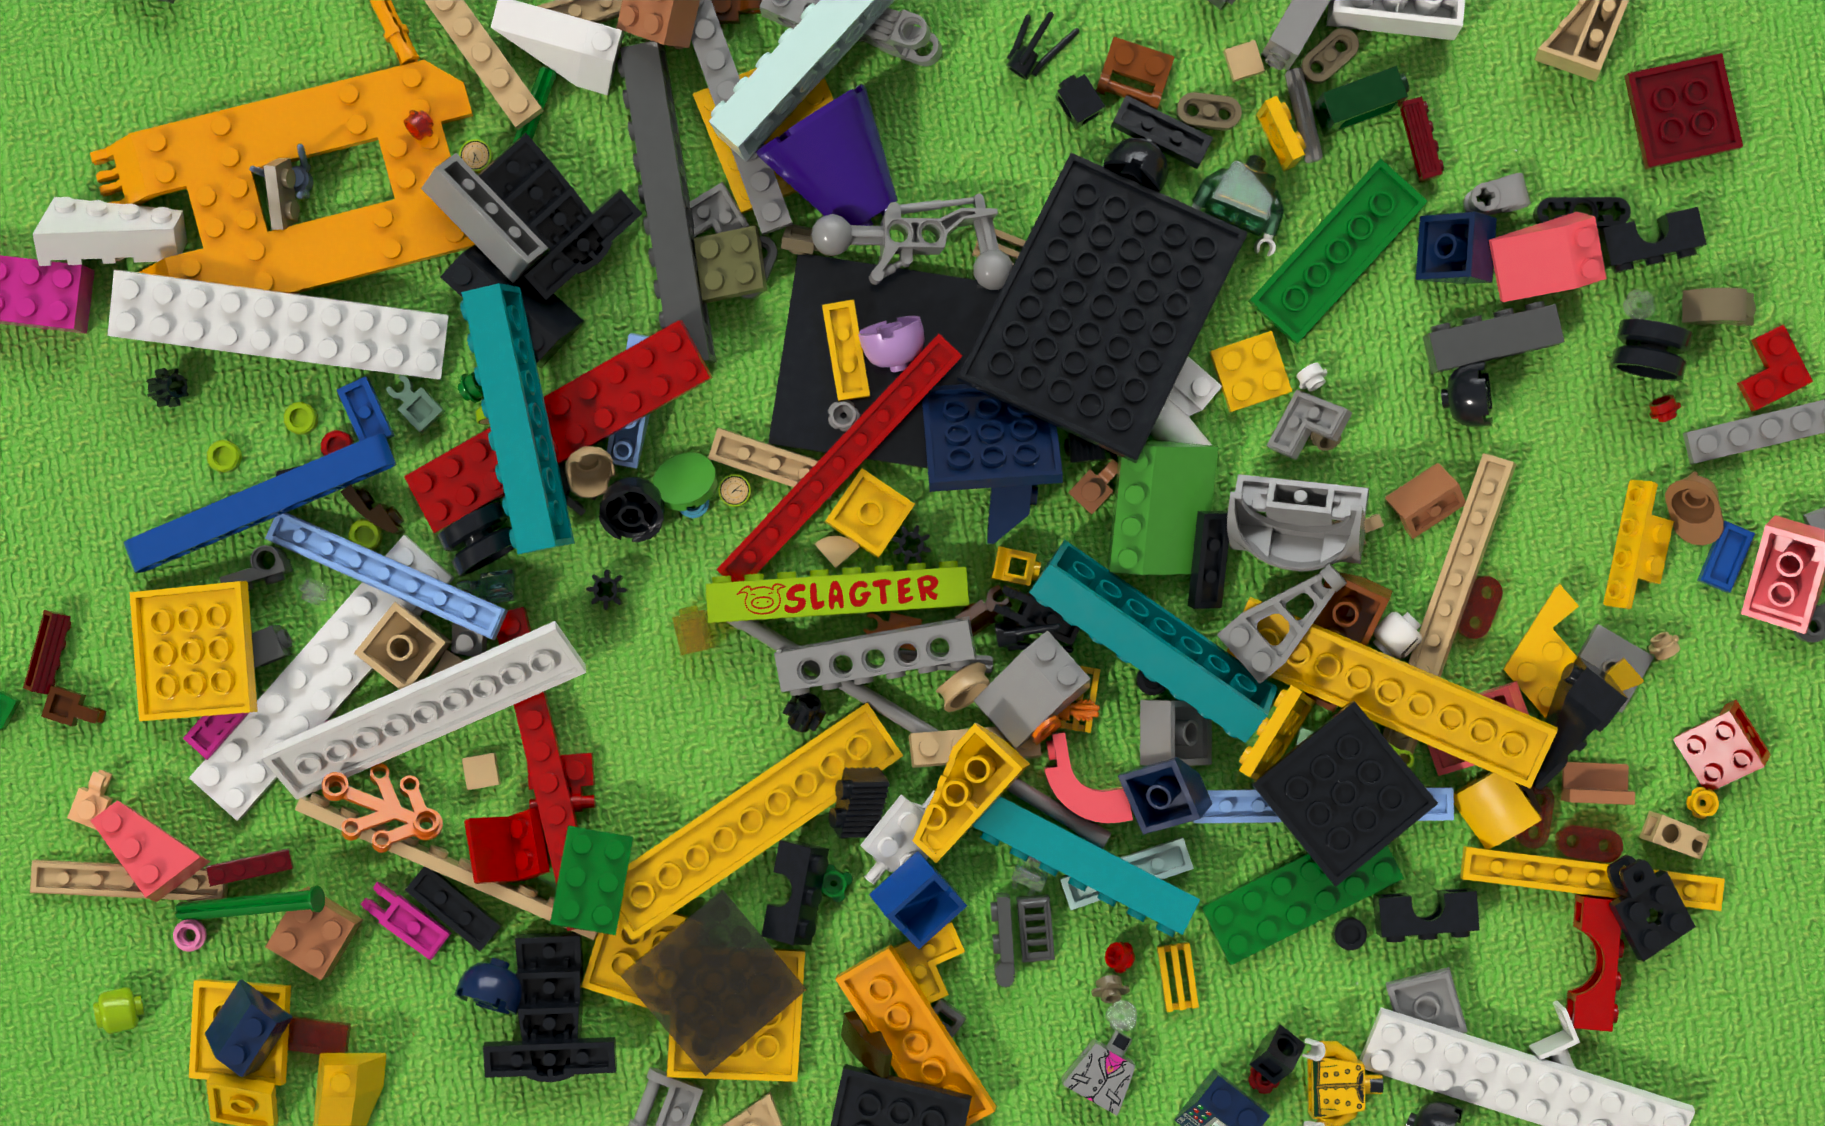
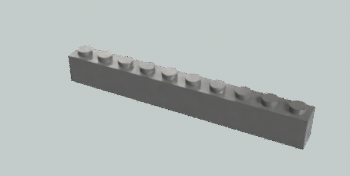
M650 41L620 47L621 58H618L617 64L619 73L622 78L625 77L626 90H623V101L626 109H630L632 121L628 122V131L631 140H635L637 153H633V162L636 171L640 172L642 184L638 185V193L641 203L646 206L647 216L643 217V224L647 236L650 235L652 248H649L648 254L651 266L656 267L657 280H654V291L657 299H661L663 310L659 312L661 329H664L672 323L682 320L705 364L715 363L716 356L707 303L702 301L694 244V238H696L694 234L695 227L692 209H690L689 190L665 46Z

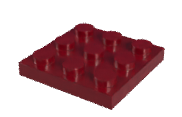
M1722 53L1631 72L1624 76L1645 170L1743 148Z

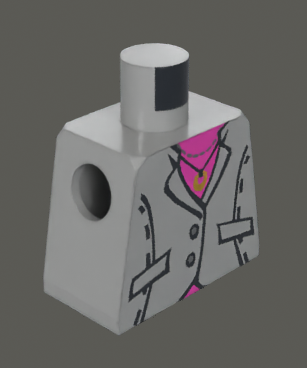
M1115 1030L1107 1045L1092 1039L1061 1078L1062 1084L1117 1116L1135 1069L1133 1060L1124 1056L1132 1039L1118 1030Z

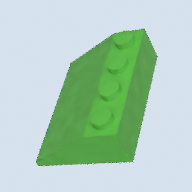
M1147 440L1136 463L1119 456L1108 554L1109 572L1135 575L1191 574L1198 511L1212 510L1218 446Z

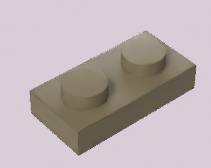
M277 158L263 166L272 230H284L298 222L300 208L295 197L294 185L296 176L292 169L291 158Z

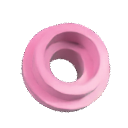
M183 920L177 924L173 932L176 946L186 952L198 950L204 945L207 938L206 928L198 920ZM188 929H192L196 934L193 941L189 940L186 936Z

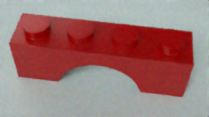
M1575 895L1573 927L1581 930L1589 937L1596 952V964L1590 978L1581 986L1567 991L1566 1010L1575 1029L1612 1032L1613 1023L1618 1021L1619 1010L1618 1005L1615 1004L1616 991H1619L1621 987L1618 959L1623 956L1624 942L1623 939H1620L1621 927L1609 906V903L1617 898Z

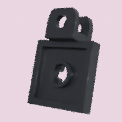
M1629 855L1622 856L1607 867L1608 878L1616 894L1621 895L1610 902L1609 906L1638 960L1644 962L1696 927L1668 872L1659 870L1654 873L1647 861L1642 859L1635 860ZM1651 908L1658 912L1657 919L1654 922L1647 921Z

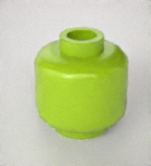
M128 987L103 992L99 995L98 1002L93 1003L97 1027L103 1028L108 1034L136 1028L139 1022L138 1016L144 1014L141 995L134 997L133 991Z

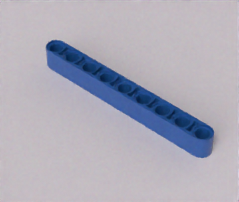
M377 434L124 541L123 544L134 572H145L346 488L350 484L353 485L397 464L385 434Z

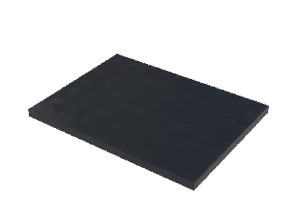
M1070 153L957 380L1136 463L1248 232L1076 154Z
M810 254L798 255L768 444L827 453L845 433L839 428L834 429L828 421V417H830L828 409L834 402H838L822 305L854 299L859 331L885 320L887 321L886 324L898 322V317L919 316L925 337L923 350L940 333L963 355L935 386L964 384L958 381L957 377L1002 288L999 290H989L978 284L977 280L901 268L896 269V272L883 278L879 284L875 285L869 281L871 272L877 266L875 264ZM864 351L863 356L870 397L850 400L854 403V407L859 410L860 416L903 372H891L890 367H878L872 364L865 356ZM922 400L866 459L928 469ZM841 413L840 415L842 419L847 416L846 413Z

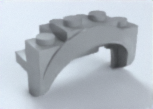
M1238 474L1235 492H1230L1227 515V533L1230 548L1248 551L1267 564L1292 571H1312L1325 568L1329 563L1333 565L1338 562L1361 564L1369 488ZM1255 511H1258V512H1266L1267 517H1265V516H1263V515H1261V514H1259V513H1257V512H1255ZM1334 520H1340V521H1342V522H1339V523L1334 524Z

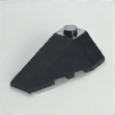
M1580 656L1564 668L1545 721L1558 727V731L1533 782L1534 787L1538 790H1541L1566 766L1568 755L1573 750L1581 752L1587 746V740L1585 739L1594 729L1601 732L1611 722L1628 699L1609 674Z

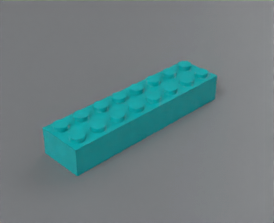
M498 283L461 292L463 301L460 303L463 318L468 321L470 333L467 335V341L471 352L475 353L477 366L474 368L475 378L478 385L482 386L484 399L481 401L484 416L489 419L491 428L488 439L492 450L496 451L498 464L495 466L498 481L503 484L505 493L502 499L505 514L510 516L512 529L509 531L513 548L517 549V554L575 544L520 287Z
M1064 539L1029 592L1035 597L1036 601L1059 613L1068 624L1077 626L1088 633L1094 642L1111 649L1121 661L1134 665L1150 681L1160 683L1176 699L1185 701L1193 706L1202 717L1211 719L1219 724L1229 736L1239 738L1246 743L1268 716L1278 687L1267 679L1259 684L1238 659L1120 577L1109 572L1107 568Z

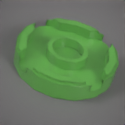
M688 452L677 454L661 464L653 477V484L659 489L665 507L676 511L688 510L687 507L693 505L699 507L710 499L718 486V479L711 460L702 454Z

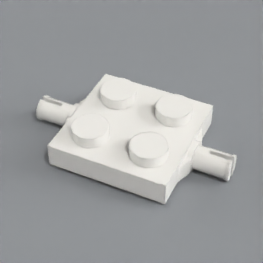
M934 790L922 805L913 803L903 795H900L860 845L876 861L874 866L864 876L873 885H876V882L886 870L895 872L917 851L927 860L928 856L912 840L925 810L930 804L935 792Z

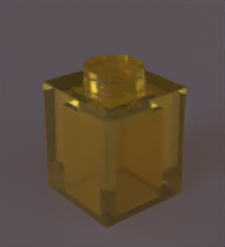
M697 605L679 609L680 616L672 617L681 655L715 648L710 623H708L707 610L699 611Z

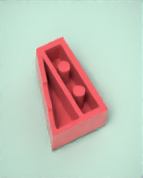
M118 800L90 820L143 895L155 902H158L210 863L209 860Z

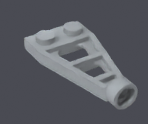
M1329 563L1319 574L1242 612L1222 629L1217 636L1261 684L1287 661L1335 591L1338 592L1347 582ZM1324 578L1332 588H1325L1322 585V579ZM1306 593L1314 601V606L1303 619L1296 620L1287 610L1286 603L1297 595ZM1271 614H1281L1289 622V632L1279 645L1274 646L1257 630V624L1260 620Z

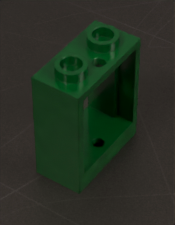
M1397 66L1322 93L1312 107L1323 136L1396 110L1408 97L1409 84L1406 76L1403 73L1400 74Z

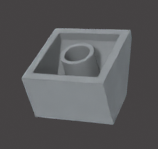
M1178 699L1140 700V765H1151L1175 757L1181 759L1188 766L1212 764V720L1205 719L1193 706Z

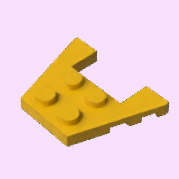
M1560 583L1554 587L1532 625L1503 667V670L1514 682L1517 681L1521 691L1545 718H1547L1564 668L1569 663H1573L1577 658V655L1553 629L1554 626L1579 607ZM1624 657L1605 672L1612 677L1622 691L1644 682L1642 677Z

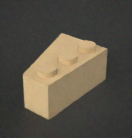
M1579 0L1575 8L1538 48L1535 61L1596 82L1629 0Z

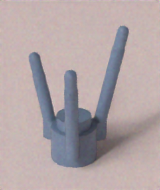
M298 144L297 150L301 165L292 167L296 176L294 189L297 198L308 199L310 197L309 192L314 183L313 177L309 173L311 165L307 161L304 146ZM250 166L249 170L265 177L263 168Z

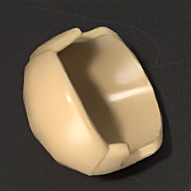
M584 446L569 456L565 464V474L569 487L574 494L581 498H594L606 492L610 478L615 476L613 460L607 451L600 447Z

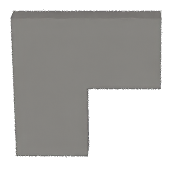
M723 182L690 201L696 237L712 227L716 233L749 227L748 222Z
M1297 389L1266 446L1275 452L1297 460L1311 432L1337 442L1352 412L1344 407Z

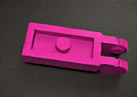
M376 882L373 889L379 896L391 903L390 907L385 911L375 901L367 898L362 901V907L379 919L378 923L427 959L432 960L452 932L403 896L397 895L386 885Z

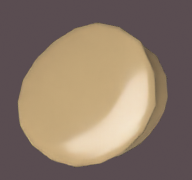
M975 662L963 667L936 689V692L943 696L945 711L953 712L974 703V699L990 684V681L985 676L986 666L983 663Z

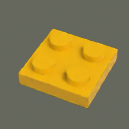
M1276 95L1266 100L1256 115L1283 172L1295 167L1305 155L1303 150L1306 149V145L1300 132H1294L1289 122L1292 120V116L1285 102L1280 103Z
M1272 331L1209 352L1230 413L1293 392Z
M861 468L825 520V523L879 558L915 506V503Z
M210 1072L206 1086L211 1121L236 1126H277L278 1110L274 1083H269L262 1079L240 1078L229 1073L218 1074Z

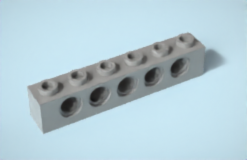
M967 616L779 649L774 653L781 692L790 691L791 696L809 693V687L822 685L823 690H831L842 687L841 682L854 680V684L859 685L873 682V676L886 674L887 679H894L906 676L905 671L918 669V672L921 674L937 671V665L950 663L951 668L970 665V659H975L976 650L970 617ZM936 638L945 639L949 644V651L945 654L934 652L931 646L932 641ZM903 644L913 645L917 650V656L911 660L904 659L899 651L900 646ZM873 649L880 650L885 657L884 663L881 665L870 663L867 656L868 652ZM839 655L848 656L852 660V669L848 671L840 670L836 665V657ZM811 660L818 663L820 666V674L818 676H810L805 672L804 663Z

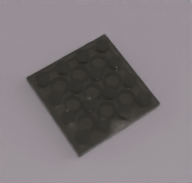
M723 889L718 891L621 973V977L705 1076L807 990Z

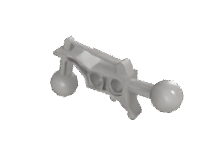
M976 194L974 197L945 201L932 200L901 205L892 202L887 207L880 226L850 225L842 216L835 214L825 215L815 222L811 233L816 248L820 252L831 256L843 253L850 245H880L878 265L869 276V281L875 285L879 284L883 278L896 272V269L901 266L908 267L913 261V255H940L945 248L947 236L957 227L974 225L980 250V255L976 258L973 265L974 276L978 284L989 290H999L1003 288L1014 266L1010 257L999 250L993 225V219L997 216L998 210L986 208L982 194ZM965 204L974 205V208H960L939 219L901 218V214L939 210L942 207ZM928 230L934 233L936 242H926L922 237V231ZM889 231H900L904 236V241H893ZM894 254H899V261L888 264Z

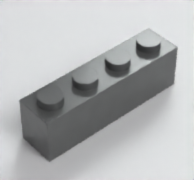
M1544 301L1525 305L1526 311L1514 313L1513 308L1494 312V318L1482 321V317L1479 315L1463 319L1462 326L1451 328L1450 323H1444L1430 327L1431 333L1423 336L1431 374L1456 369L1471 363L1487 362L1548 348L1565 342L1556 304L1545 306Z

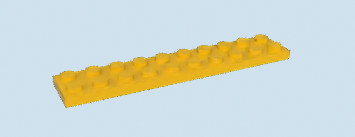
M1250 597L1244 611L1262 603V601ZM1271 614L1258 622L1257 630L1271 645L1275 646L1279 645L1288 634L1289 622L1281 614ZM1293 615L1296 620H1301V619H1302V618H1300V617H1297V616ZM1314 623L1287 661L1269 676L1341 708H1344L1351 701H1355L1370 720L1530 789L1558 731L1556 726ZM1228 648L1227 652L1236 658V656Z
M868 702L628 864L619 922L632 941L834 804L837 800L835 793L836 782L842 779L845 767L849 769L851 767L855 769L857 767H877L882 771L903 757V754Z

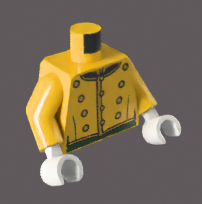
M1305 1039L1304 1042L1311 1045V1050L1307 1051V1054H1302L1303 1057L1307 1058L1308 1114L1312 1119L1318 1120L1316 1122L1305 1121L1303 1126H1344L1356 1118L1358 1112L1365 1110V1094H1383L1382 1074L1365 1075L1364 1063L1357 1059L1354 1051L1337 1041Z

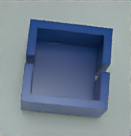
M919 851L912 855L869 894L884 915L918 949L967 907L953 887Z

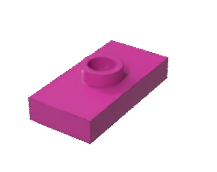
M248 713L202 716L183 739L208 760Z

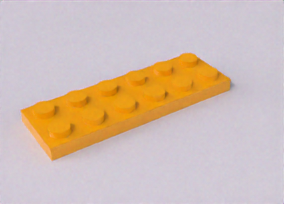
M891 944L837 975L835 978L836 982L870 1033L881 1031L892 1052L891 1066L899 1078L971 1095L972 1099L965 1126H970L995 1112L997 1106Z

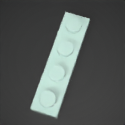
M1183 837L1121 857V859L1160 879L1194 869ZM1069 876L1060 878L1070 910L1100 901L1097 898L1099 892L1088 886L1084 892L1068 883Z

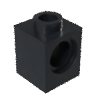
M1085 74L1078 78L1072 75L1058 85L1060 89L1057 90L1055 98L1075 130L1104 112L1105 105Z
M1280 1024L1262 1039L1249 1065L1276 1085L1294 1070L1306 1044Z

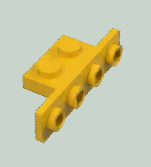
M1643 480L1629 481L1603 602L1605 606L1631 609L1638 580L1661 584L1674 521L1652 515L1658 487L1656 482Z

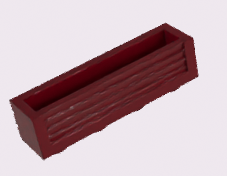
M1422 96L1403 101L1399 108L1419 183L1439 178L1443 174L1444 165L1443 161L1438 158L1439 146L1437 141L1433 139L1432 132H1434L1432 121L1428 120L1427 113L1429 110L1427 102L1423 101Z
M49 610L43 611L23 685L24 689L48 695L50 687L55 686L54 678L56 670L60 668L61 652L66 646V633L71 628V616Z
M290 848L206 866L210 887L294 868Z

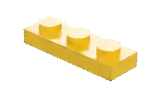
M854 299L822 305L838 402L870 397L863 350L858 335L860 333Z

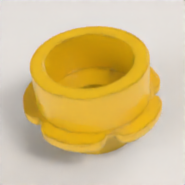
M1697 787L1692 790L1691 796L1687 797V808L1692 811V815L1696 818L1705 819L1707 816H1713L1718 810V796L1712 789L1706 790L1705 787ZM1704 800L1705 805L1701 806L1700 801Z

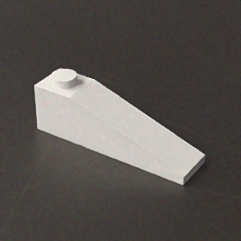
M497 0L491 24L492 29L575 86L608 95L624 37L622 30L516 0Z

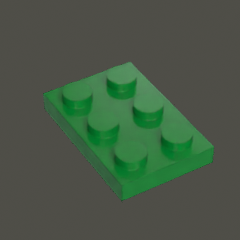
M574 826L567 827L549 925L616 935L633 842L632 836Z

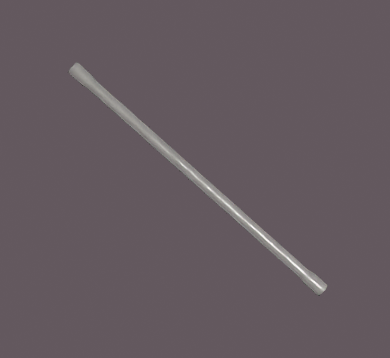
M758 620L727 622L776 651L799 646ZM811 660L804 663V668L817 676L820 674L818 663ZM854 680L841 682L842 687H839L840 690L863 704L868 702L873 710L911 733L939 731L863 684L855 685ZM1019 778L1007 789L1010 793L1072 829L1078 836L1101 849L1105 846L1111 835V832L1091 820L1078 816Z

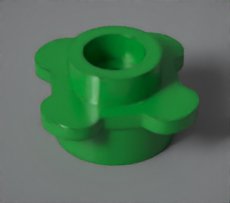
M828 864L824 874L822 894L832 897L835 902L843 901L846 887L853 881L852 875L849 872L843 873L838 871L834 865ZM832 880L837 881L836 886L831 885Z

